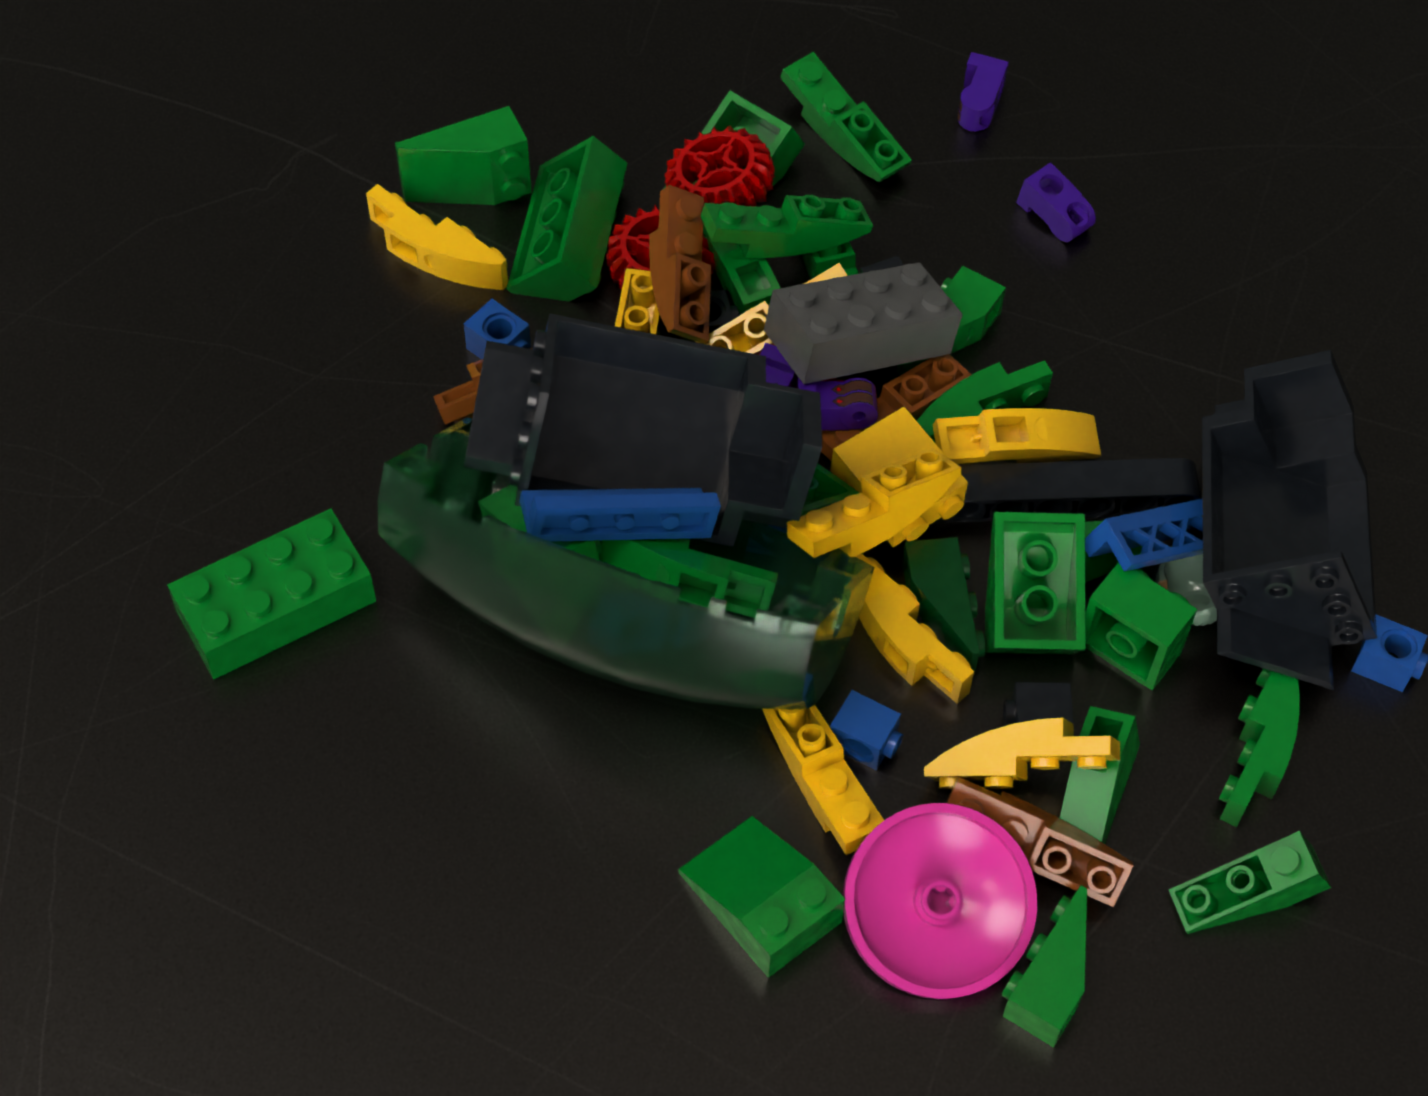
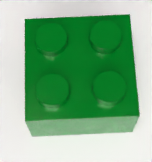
M1118 562L1090 596L1085 613V648L1153 691L1181 655L1197 608L1189 604L1182 595L1170 592L1152 581L1140 569L1124 572Z

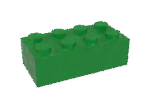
M331 508L167 584L176 612L213 680L376 602L371 573Z

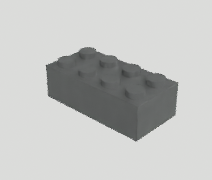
M918 262L775 289L772 291L764 331L802 383L808 384L951 354L962 313L922 264Z

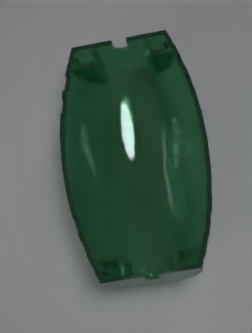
M466 417L434 435L429 459H426L428 445L419 443L384 463L378 494V534L396 554L432 586L479 620L543 655L579 671L633 689L686 701L761 709H809L817 704L829 686L849 645L875 568L857 557L851 558L839 548L813 558L787 538L786 533L766 524L741 520L734 546L689 538L688 549L778 573L768 611L757 609L755 618L725 610L727 601L714 597L710 598L708 608L679 600L681 592L679 587L660 581H651L633 572L579 554L525 531L511 528L507 523L489 515L482 517L478 501L509 486L510 476L463 467L472 418Z

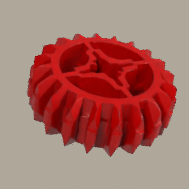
M729 125L724 131H718L714 126L712 132L705 135L698 131V138L695 140L684 139V148L673 149V159L666 161L667 172L664 174L666 187L672 185L704 197V204L730 202L743 206H756V202H766L767 192L773 190L772 184L775 177V168L770 151L757 134L750 135L745 128L736 132Z
M656 204L652 212L648 213L639 208L636 218L625 215L622 222L623 225H615L612 232L613 236L609 237L606 263L607 267H609L613 283L619 284L621 291L626 268L650 271L649 237L652 232L659 228V209ZM703 237L702 262L711 265V274H713L715 270L714 254L708 250L707 238Z

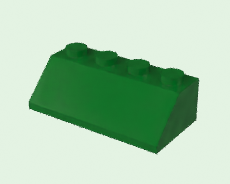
M595 136L586 139L540 165L506 288L512 294L570 302L584 294L593 292L601 281L600 273L605 254L607 253L612 224L617 216L616 208L620 193L624 187L623 180L628 163Z

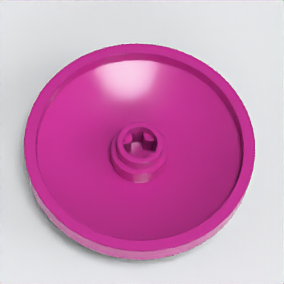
M948 803L921 804L890 816L876 826L858 846L851 859L844 880L843 897L846 899L843 908L847 931L858 954L866 965L886 983L903 992L922 998H959L977 993L993 985L1003 978L1022 957L1030 942L1036 923V884L1032 869L1021 847L993 819L976 810Z

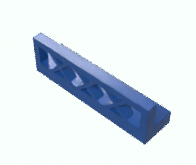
M702 488L522 490L520 496V505L529 542L711 538L721 508L717 493H703Z
M1203 498L1106 518L1085 538V551L1089 557L1113 552L1124 572L1203 554V539L1201 541L1193 536L1194 534L1203 533ZM1173 539L1172 547L1162 542ZM1142 546L1141 554L1133 555L1130 548Z

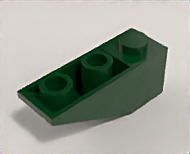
M958 537L905 541L901 563L905 586L914 593L917 601L920 603L918 615L934 631L939 641L951 652H958L966 658L975 675L978 658L985 656V641L982 630H975L973 618H977L978 608L975 592H968L966 580L970 579V563L967 553H960Z

